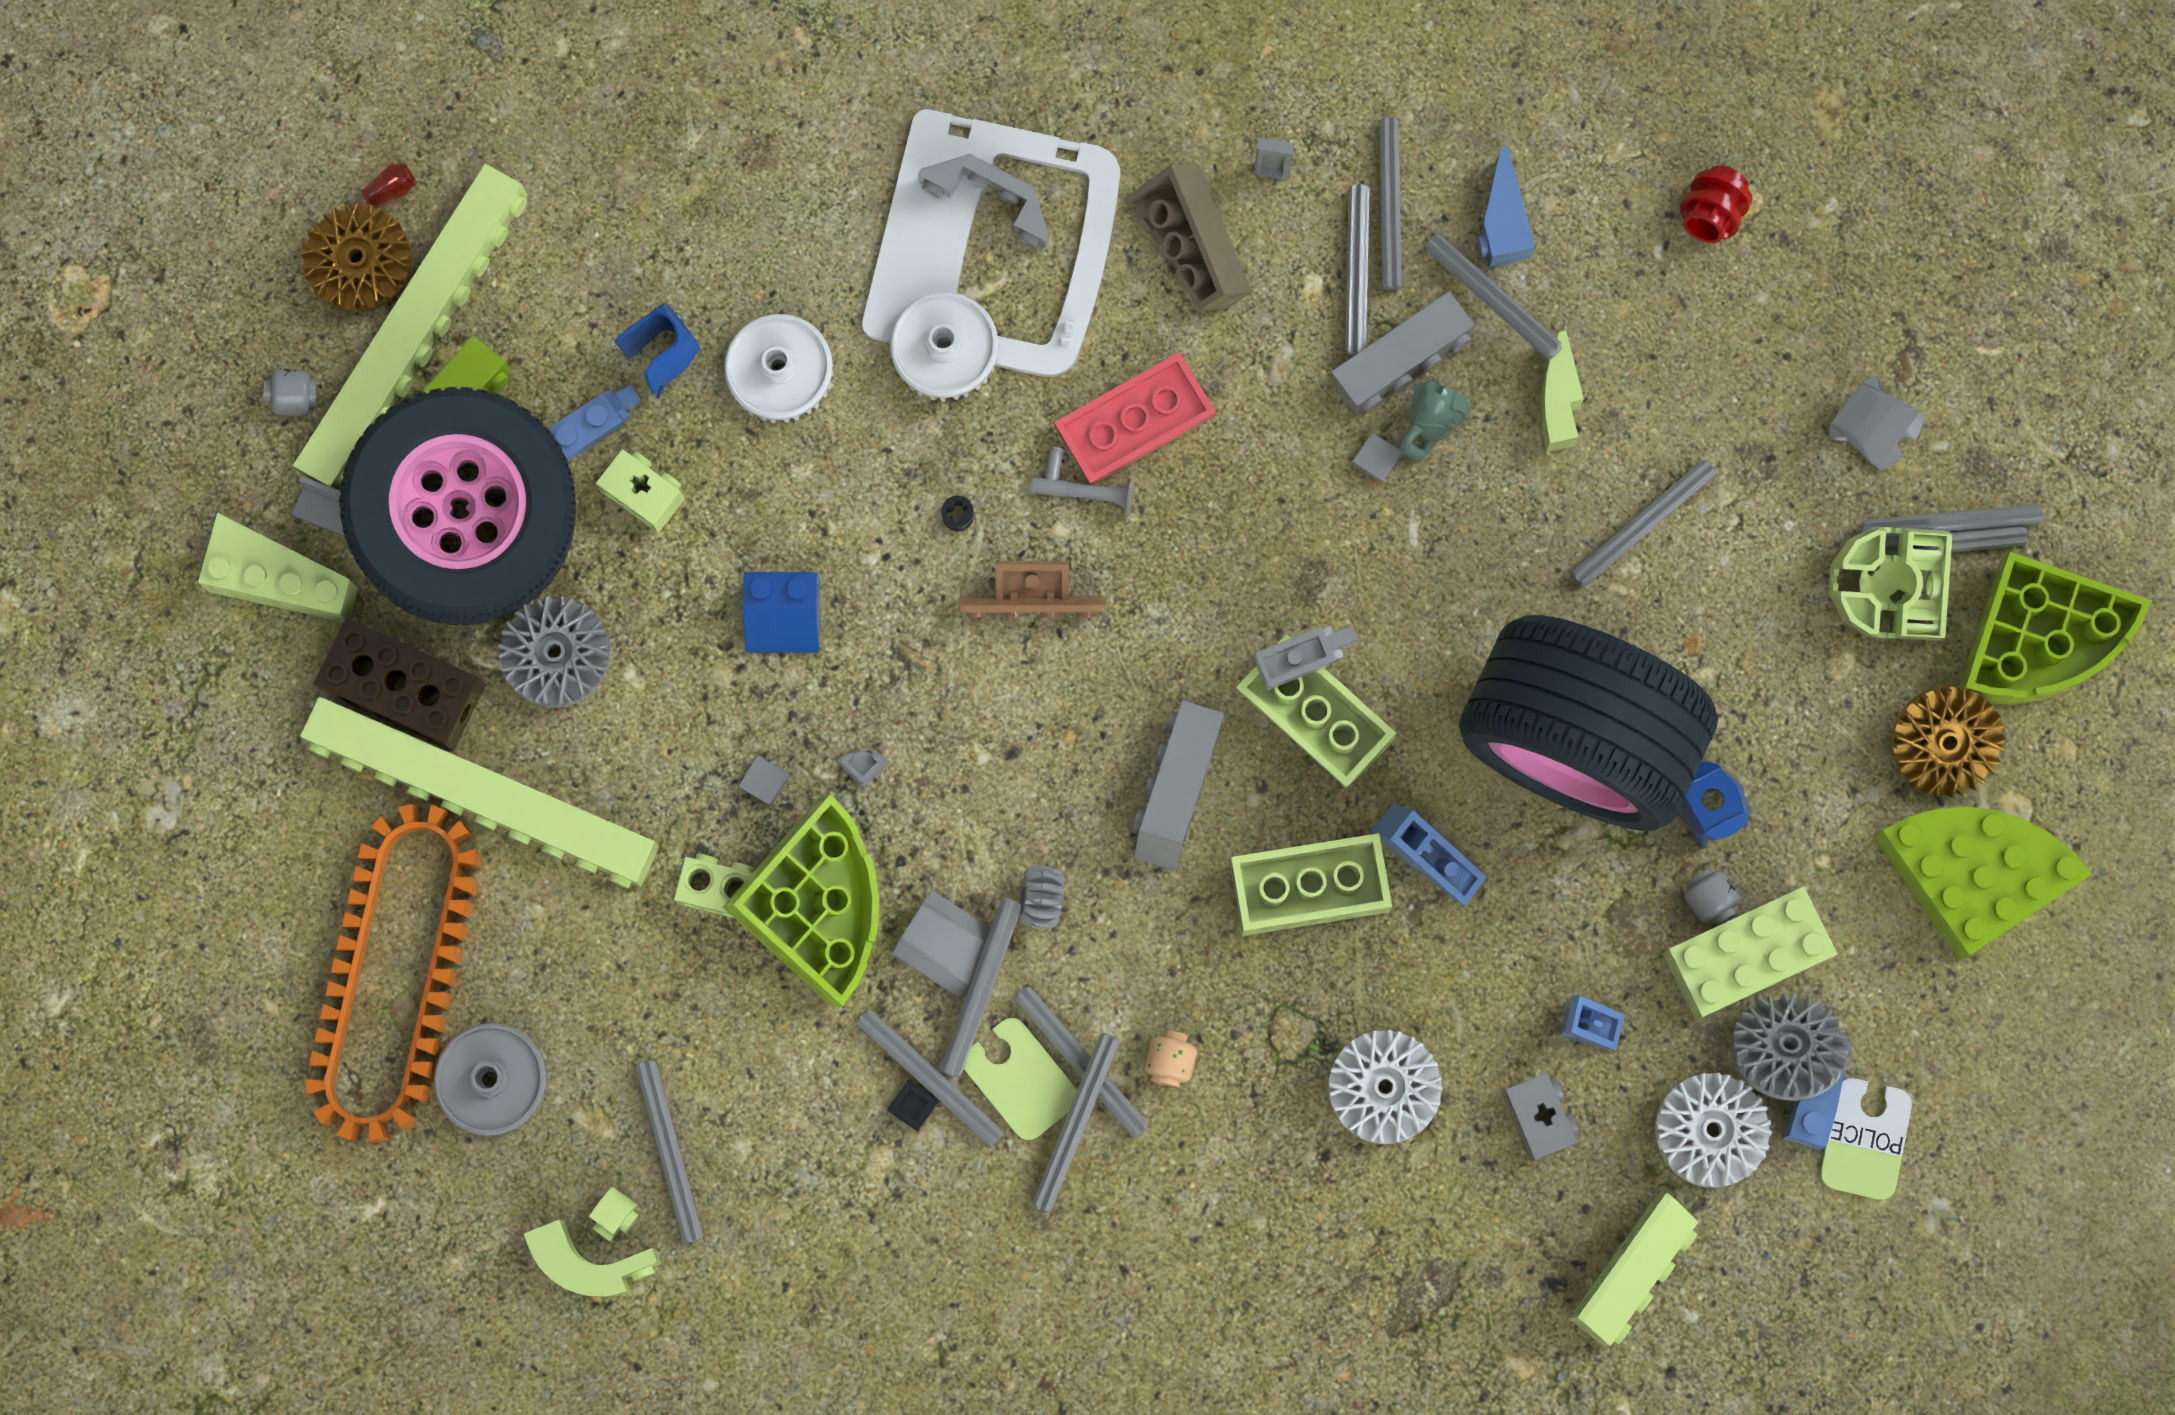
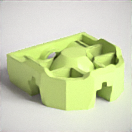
M1872 527L1848 539L1830 565L1829 596L1842 621L1867 637L1941 641L1945 639L1953 534L1945 530ZM1886 533L1899 534L1897 555L1890 556L1885 554ZM1913 545L1936 547V550L1913 549ZM1840 569L1862 570L1859 579L1860 592L1838 591L1837 576H1839ZM1920 570H1929L1925 585L1927 600L1919 599L1923 588V577ZM1897 589L1905 592L1902 598L1895 603L1889 597ZM1883 610L1893 611L1892 632H1879L1880 614ZM1908 619L1930 620L1931 624L1908 623Z

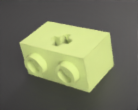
M622 449L596 482V485L601 493L659 534L685 500L679 490L681 484L665 472L660 476L651 470L652 463L640 453L635 451L633 455H630ZM638 484L643 487L648 485L650 490L647 493L642 490L637 492L636 487Z

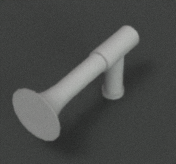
M1049 447L1045 478L1033 477L1031 493L1109 501L1122 506L1126 510L1127 515H1130L1134 496L1133 478L1126 485L1119 487L1094 486L1059 480L1061 462L1065 450L1060 447Z

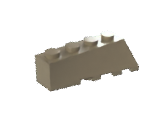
M1171 164L1123 199L1129 209L1136 210L1141 218L1139 223L1145 232L1151 233L1160 245L1158 251L1164 260L1171 261L1177 270L1176 277L1200 311L1228 309L1252 293L1199 164Z

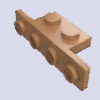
M996 561V596H961L958 603V612L966 613L968 617L982 618L988 616V613L1003 612V616L1010 618L1023 617L1025 612H1040V616L1048 618L1059 617L1062 615V612H1076V615L1079 617H1096L1098 612L1106 611L1105 596H1069V561Z

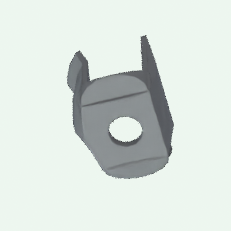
M1873 376L1859 385L1833 419L1830 425L1829 437L1832 440L1851 442L1872 465L1882 471L1902 458L1903 454L1897 446L1901 438L1917 439L1923 424L1924 414L1918 412L1915 407L1886 394L1880 378Z

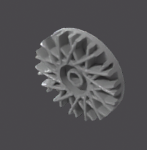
M546 596L543 601L536 599V603L533 605H523L521 612H515L516 617L512 622H506L507 629L502 631V644L498 645L500 649L498 656L502 664L501 670L512 688L529 702L549 708L571 706L590 696L604 680L611 660L609 636L595 613L584 604L581 605L572 598L566 600L561 596L559 597L560 599H551L549 596ZM561 648V654L558 657H549L553 649Z
M1783 993L1780 1000L1773 1001V996L1770 994L1767 1001L1761 998L1758 1001L1757 1007L1753 1008L1750 1004L1747 1012L1742 1013L1740 1022L1736 1023L1732 1044L1733 1059L1742 1077L1756 1090L1773 1098L1798 1101L1823 1094L1839 1080L1847 1059L1848 1036H1845V1028H1839V1017L1832 1016L1833 1012L1831 1009L1827 1013L1821 1010L1820 1000L1811 1005V997H1807L1806 1002L1797 1001V993H1793L1790 999L1786 993Z
M497 1023L472 1026L452 1038L442 1050L434 1070L436 1099L443 1113L459 1128L479 1136L497 1137L498 1135H508V1132L515 1129L519 1130L523 1124H528L530 1122L529 1119L534 1113L539 1112L540 1104L544 1103L545 1090H548L546 1083L549 1080L545 1067L547 1064L543 1059L542 1052L535 1043L521 1031ZM490 1073H495L497 1076L495 1085L491 1087L486 1086L485 1077Z

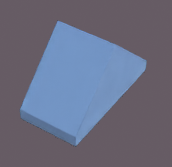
M1573 995L1567 1001L1559 1037L1616 1051L1625 1015L1582 996Z

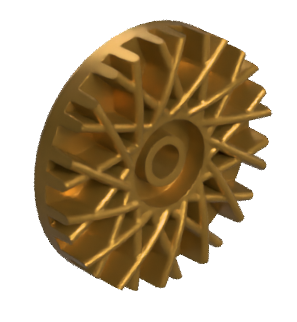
M355 203L353 208L349 204H345L346 209L340 211L332 208V214L324 213V220L320 224L316 221L313 222L315 229L308 230V242L302 243L305 251L301 252L304 260V265L301 266L305 272V278L314 292L324 302L339 310L365 312L387 304L403 289L411 272L412 250L405 232L391 215L388 216L379 207L375 209L372 205H369L368 208L361 207L359 203ZM362 257L361 261L353 263L357 258Z
M1944 685L1928 689L1910 700L1895 721L1891 735V750L1894 762L1901 774L1910 783L1929 795L1933 793L1935 796L1940 797V794H1947L1953 798L1955 793L1964 795L1963 790L1967 788L1975 791L1978 789V782L1981 784L1986 783L1983 778L1988 772L1993 775L1996 773L1993 766L2000 765L2001 761L1998 759L1999 752H2005V748L2001 745L2006 742V738L2002 735L2001 730L2005 729V726L2000 722V715L1995 712L1994 706L1985 698L1965 687ZM1949 736L1948 740L1943 743L1944 739Z

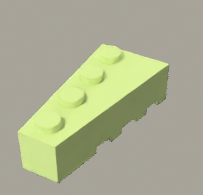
M217 513L198 583L208 592L344 622L345 618L351 619L359 589L350 579Z

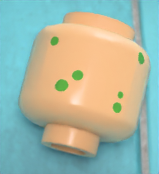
M1166 1030L1165 1037L1157 1036L1151 1039L1144 1064L1145 1072L1151 1075V1082L1179 1088L1180 1083L1188 1082L1191 1079L1197 1049L1192 1044L1187 1043L1188 1035Z

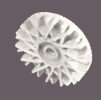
M937 292L918 298L901 312L891 332V357L901 381H905L909 385L910 390H916L919 396L925 394L930 396L931 400L940 398L942 402H945V398L954 397L955 400H958L960 395L968 397L971 390L975 388L979 390L981 383L986 384L990 372L993 373L994 365L998 361V336L992 318L979 303L958 293ZM944 341L949 342L951 344L947 348L938 347V345Z
M786 314L763 316L745 325L731 341L724 362L726 382L734 400L740 404L744 411L747 410L752 417L753 415L759 416L762 421L770 419L771 423H776L775 420H784L785 423H788L790 418L798 421L800 415L806 412L808 415L811 414L812 408L817 409L819 407V401L822 397H827V390L831 389V377L834 376L831 352L822 334L809 322ZM781 363L785 365L781 370H773L776 364Z
M1372 1031L1352 1040L1343 1048L1332 1066L1328 1091L1333 1111L1348 1131L1368 1142L1394 1144L1414 1137L1430 1123L1441 1102L1442 1077L1439 1074L1438 1064L1434 1061L1433 1055L1423 1047L1424 1045L1421 1042H1417L1414 1037L1406 1036L1399 1031ZM1387 1080L1392 1084V1091L1389 1094H1383L1379 1091L1378 1084L1380 1081Z
M1703 1073L1679 1083L1667 1094L1657 1113L1655 1135L1660 1154L1673 1172L1692 1184L1716 1188L1735 1184L1750 1176L1758 1168L1757 1166L1765 1159V1153L1770 1147L1768 1141L1772 1131L1769 1130L1771 1121L1768 1120L1766 1115L1767 1107L1762 1105L1761 1097H1757L1752 1092L1753 1088L1751 1086L1744 1085V1081L1733 1079L1728 1074ZM1714 1123L1718 1126L1719 1134L1717 1137H1711L1707 1133L1708 1124Z

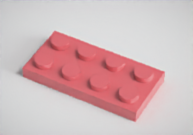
M1178 352L1055 421L1054 427L1088 484L1094 485L1215 417L1216 411L1181 353Z

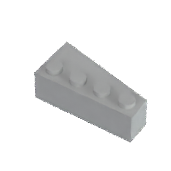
M1184 700L1181 702L1178 713L1171 711L1165 732L1170 733L1171 736L1168 745L1161 743L1154 764L1159 765L1160 769L1157 777L1150 775L1144 797L1150 799L1146 810L1139 808L1133 830L1139 831L1134 853L1135 859L1176 871L1183 841H1186L1194 807L1197 806L1201 794L1204 776L1207 774L1225 713Z

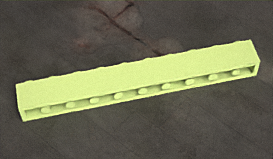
M486 163L484 164L293 464L302 476L340 491L345 465L348 464V457L351 451L355 449L354 445L359 437L364 435L363 432L370 424L373 425L375 423L374 420L380 414H385L386 410L396 404L400 397L403 398L409 393L414 381L412 377L419 366L424 367L433 352L431 347L438 336L443 337L448 331L452 322L450 317L457 306L462 307L467 301L471 292L469 287L476 276L481 277L486 271L490 261L488 257L495 246L500 247L508 235L507 227L514 216L519 217L524 211L528 195L520 182Z
M321 697L318 698L300 735L303 740L309 743L307 750L319 756L328 758L330 753L343 758L340 764L359 773H361L363 767L376 772L374 779L386 785L394 787L396 782L409 787L407 793L424 801H428L430 796L443 801L441 808L453 814L461 816L464 810L475 815L474 822L491 830H495L497 825L510 830L508 837L528 845L531 839L543 845L541 851L558 859H562L563 855L566 854L577 859L575 866L593 874L596 873L597 869L603 870L611 874L608 880L628 889L631 883L642 886L659 849L658 844L651 839Z

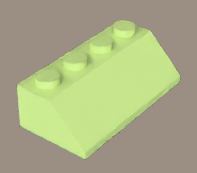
M1286 634L1277 644L1291 638ZM1256 666L1236 687L1242 695L1345 788L1372 765L1394 741L1397 734L1325 668L1267 691Z
M1664 1193L1655 1196L1568 1319L1605 1347L1611 1346L1613 1342L1619 1345L1632 1327L1627 1322L1633 1313L1637 1311L1641 1314L1651 1302L1654 1295L1649 1291L1657 1280L1663 1283L1673 1271L1676 1264L1671 1260L1679 1249L1685 1252L1697 1237V1233L1693 1229L1698 1224V1221L1670 1194Z

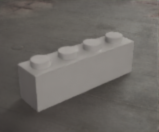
M1448 291L1331 371L1329 382L1354 415H1357L1362 410L1369 413L1384 401L1382 397L1391 390L1398 393L1410 385L1413 381L1411 378L1413 375L1421 370L1427 373L1442 362V355L1451 349L1456 353L1472 341L1470 336H1472L1475 324L1451 292Z

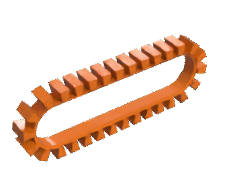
M413 803L398 807L404 822L403 825L393 829L390 823L381 816L371 826L372 829L385 837L379 850L361 843L358 859L364 863H375L373 872L358 866L355 867L352 881L359 886H370L368 896L350 889L347 904L353 908H365L363 918L345 912L341 926L348 931H359L358 939L355 941L339 935L336 947L337 951L343 954H354L352 964L334 958L331 973L338 977H348L346 987L328 981L325 994L330 999L343 1000L340 1011L323 1004L320 1020L338 1024L335 1034L322 1028H317L314 1042L319 1045L332 1046L330 1057L312 1050L309 1066L313 1068L327 1069L324 1081L306 1079V1095L316 1097L326 1094L329 1101L328 1104L313 1111L314 1115L322 1125L328 1127L339 1115L345 1118V1121L336 1135L357 1143L361 1125H369V1142L375 1144L391 1140L384 1123L393 1118L401 1129L408 1131L418 1121L416 1117L403 1110L410 1096L428 1103L431 1088L425 1085H413L415 1074L433 1080L436 1064L432 1062H418L422 1050L438 1057L442 1042L437 1039L424 1038L425 1030L427 1027L444 1034L447 1018L441 1015H429L431 1004L449 1011L452 995L447 992H435V987L438 981L454 988L457 972L452 969H440L441 961L443 958L459 965L463 950L458 946H445L447 935L465 942L468 927L463 923L450 922L453 913L470 920L473 908L471 902L468 900H456L458 890L474 897L477 891L478 881L473 877H461L463 867L481 869V855L475 849L461 853L458 846L474 838V836L460 820L446 833L443 827L451 814L445 809L430 805L427 822H419V808ZM416 831H431L444 837L449 844L453 855V867L401 1091L396 1102L386 1112L370 1118L355 1117L340 1104L336 1094L335 1081L388 855L394 844L405 835Z

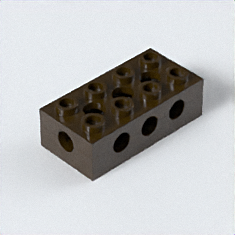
M345 618L313 682L323 693L452 751L455 750L486 687L479 677L348 618ZM373 663L374 666L371 673L361 676L362 668L367 664ZM407 678L403 689L393 691L394 684L399 679ZM440 693V698L436 704L426 706V701L430 695Z

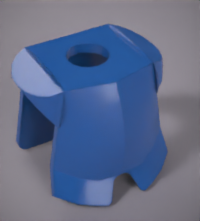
M666 303L656 307L615 339L616 345L630 359L661 332L672 331L676 333L674 344L655 357L644 372L651 392L654 394L657 392V399H660L664 387L676 379L700 351V346Z
M1701 762L1680 809L1702 849H1705L1707 847V840L1724 839L1733 835L1741 828H1746L1749 819V806L1743 786L1732 775L1716 763ZM1713 789L1721 793L1723 797L1721 808L1713 811L1703 806L1701 799L1705 791Z

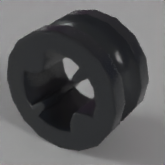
M957 495L946 499L941 508L943 522L950 530L964 531L974 521L973 505L963 496ZM956 505H960L963 512L968 510V514L962 515L961 520L956 522L953 520V515L949 517L947 515L948 512L955 510Z

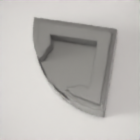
M858 751L842 756L837 760V763L864 789L889 764V760L875 752Z

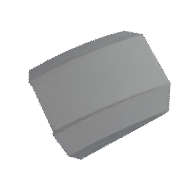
M932 891L899 939L892 954L899 961L956 997L961 998L968 993L990 928Z

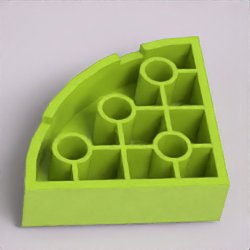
M2010 551L1999 561L1959 686L1980 694L1990 704L2005 705L2042 701L2068 692L2100 672L2123 651L2141 627L2152 600Z
M832 794L820 796L726 902L723 908L830 1007H843L860 983L868 965L867 961L872 944L875 943L879 922V892L875 867L870 853L867 854L864 842L859 835L860 831L849 813Z
M1966 806L1934 809L1907 817L1874 836L1881 849L1959 961L1970 956L2092 875L2078 856L2050 832L2023 818L1993 809Z

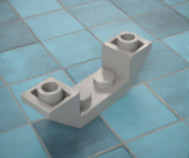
M972 154L927 166L919 171L918 180L923 184L922 190L936 198H941L943 194L951 199L963 174L968 175L967 181L983 190H986L987 186L1000 192L999 198L1013 206H1018L1019 203L1023 204L1024 207L1014 224V232L1019 234L1017 239L1032 248H1036L1037 245L1046 248L1048 245L1049 233L1033 186Z

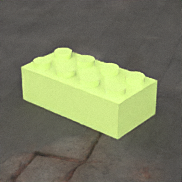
M1379 833L1234 856L1230 860L1242 936L1389 913L1392 908Z
M1803 886L1671 947L1663 953V956L1696 1022L1821 964L1838 953Z

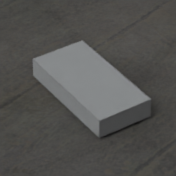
M1259 137L1254 167L1255 175L1284 180L1289 179L1294 143Z

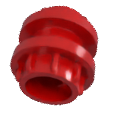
M1717 165L1697 173L1690 186L1691 192L1684 196L1679 207L1680 214L1684 219L1683 227L1694 238L1706 243H1718L1722 239L1725 240L1733 237L1741 226V217L1748 212L1753 202L1752 194L1748 189L1749 182L1739 171L1722 165Z

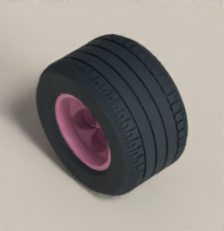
M445 387V390L437 388L429 390V393L424 391L414 394L415 397L413 398L409 396L399 401V405L394 404L386 410L385 414H380L374 420L375 423L373 425L370 424L363 432L364 435L360 436L354 445L355 449L351 451L348 457V464L345 465L340 486L339 507L341 508L340 518L343 525V533L353 558L370 583L379 593L395 606L402 608L403 611L411 615L414 614L416 617L426 621L431 620L434 623H446V625L458 626V624L466 626L474 625L475 623H488L491 620L495 621L504 618L506 615L509 616L518 611V609L523 608V605L531 603L533 599H536L551 584L553 578L557 576L562 568L561 566L564 564L571 547L576 519V494L571 469L568 466L569 463L562 452V448L557 440L553 438L554 436L549 429L544 427L543 423L536 416H532L530 411L523 406L519 407L518 403L509 398L506 400L502 395L496 393L489 394V391L482 389L475 391L469 387H461V389ZM466 463H472L479 469L478 477L470 482L463 481L458 477L459 468ZM431 473L438 474L443 479V485L435 492L426 491L422 487V480ZM500 489L505 492L507 497L505 503L500 507L489 506L485 501L488 491ZM462 500L468 503L466 509L469 515L467 517L456 519L451 516L454 512L451 505L455 501ZM421 509L430 510L434 514V521L427 528L417 527L413 523L414 514ZM489 524L497 529L498 534L493 542L482 543L476 537L477 530L482 525ZM456 535L461 539V547L456 553L448 554L440 548V543L445 536Z
M1526 615L1507 623L1500 631L1461 714L1459 728L1466 748L1475 757L1523 788L1558 805L1602 822L1633 830L1653 831L1671 823L1678 815L1717 729L1718 716L1711 697L1700 685L1677 668L1653 654L1615 636L1576 622L1544 615Z

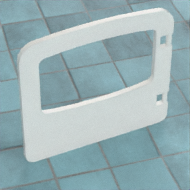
M930 109L919 111L912 120L862 320L864 333L871 339L890 343L891 332L898 316L913 301L931 293H958L966 247L983 189L968 182V175L963 174L951 199L943 194L941 198H936L922 190L923 184L918 180V173L921 168L967 154H972L991 165L998 157H1009L1085 174L1089 179L1088 201L1077 259L1063 309L1051 341L1045 345H1038L998 336V361L994 365L1042 377H1056L1066 373L1074 366L1079 355L1105 268L1120 183V167L1116 157L1109 150L1097 145L1060 139V137L976 119L970 120ZM956 125L970 128L969 138L949 135L950 126ZM1058 148L1078 152L1076 162L1056 158ZM944 341L941 342L938 345V347L947 348L951 344L949 342Z

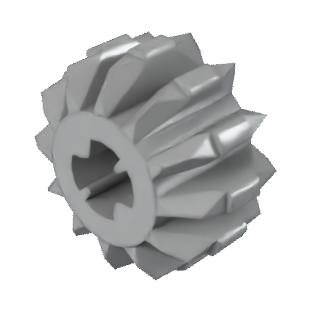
M1040 865V867L1031 866L1024 872L1018 901L1022 904L1019 914L1022 925L1031 926V928L1036 929L1056 926L1061 915L1065 892V880L1061 870L1053 869L1051 866Z

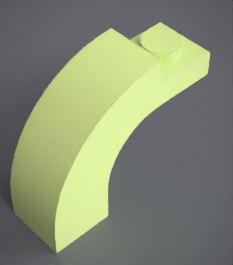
M557 1220L524 1233L532 1257L544 1274L559 1286L581 1295L615 1297L630 1293L631 1289L627 1277L632 1276L633 1282L655 1274L653 1267L662 1264L657 1250L653 1248L608 1265L593 1264L578 1253L572 1242L567 1225L563 1220Z

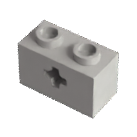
M1548 1072L1505 1089L1502 1092L1531 1162L1577 1143L1575 1136L1579 1135L1577 1124L1571 1113L1565 1115L1560 1103L1564 1099L1562 1089L1556 1078L1550 1079ZM1537 1106H1540L1542 1111H1550L1552 1117L1547 1119L1548 1126H1545L1543 1121L1536 1122L1534 1119V1115L1539 1112Z

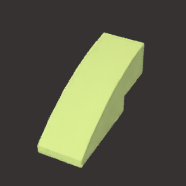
M1566 331L1559 332L1557 339L1561 342L1562 349L1554 358L1548 360L1542 385L1541 426L1546 452L1573 447L1578 439L1572 411L1580 409L1584 398Z

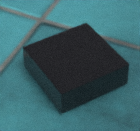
M908 1079L887 1111L919 1132L940 1101Z

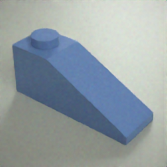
M1508 146L1500 149L1480 236H1477L1479 254L1481 257L1487 258L1489 267L1529 259L1535 248Z
M1392 803L1371 831L1372 834L1379 833L1380 841L1395 855L1463 906H1466L1487 878L1412 809Z
M1847 1042V1049L1849 1052L1850 1043ZM1845 1067L1839 1080L1823 1094L1806 1100L1792 1101L1781 1139L1817 1151L1827 1147L1838 1108Z

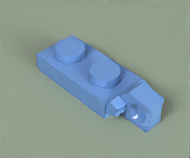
M632 385L627 386L616 394L611 389L595 397L548 429L553 434V438L559 443L562 452L569 462L623 427V422L630 418L627 411L639 404L641 400Z

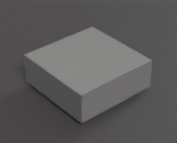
M1372 432L1352 461V465L1383 484L1401 457L1402 452Z
M757 756L738 787L771 807L790 775L762 757Z

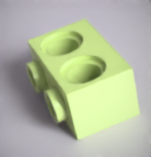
M696 854L695 859L685 857L674 901L681 906L734 918L723 908L730 899L727 895L728 887L737 881L744 883L753 873L754 867L736 862L732 863L731 868L718 865L717 858L704 854ZM699 873H707L710 875L708 887L701 891L692 889L691 883L694 876Z

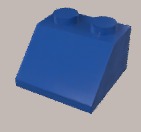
M817 572L743 573V621L746 653H819L821 581Z

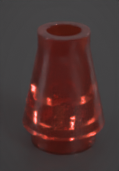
M403 161L396 164L391 162L368 186L361 190V193L369 205L376 207L379 204L412 193L411 189L417 185V182Z

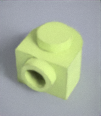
M611 1187L589 1215L596 1222L592 1229L608 1241H611L620 1231L626 1234L639 1216L634 1212L637 1204L614 1187Z

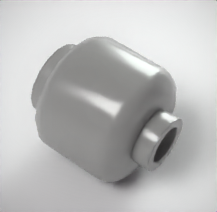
M279 368L273 371L271 381L264 380L263 402H270L271 411L274 415L303 417L307 415L309 408H315L316 380L310 379V375L306 370Z
M1709 868L1686 883L1688 889L1684 894V899L1701 923L1708 924L1715 921L1719 926L1737 914L1733 908L1739 903L1740 895L1724 872H1712Z

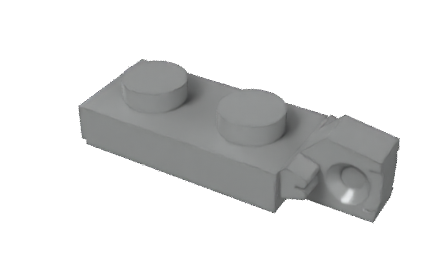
M1321 626L1254 653L1253 659L1268 691L1336 663V661L1344 658L1342 650L1357 644L1358 639L1352 626L1336 633L1333 632L1331 626L1326 628Z

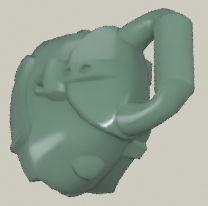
M1431 380L1425 383L1419 382L1414 384L1412 405L1408 411L1409 422L1412 426L1401 442L1400 451L1414 462H1421L1433 449L1437 441L1446 439L1450 432L1455 430L1468 417L1470 402L1457 392ZM1418 435L1425 439L1421 448L1412 443Z

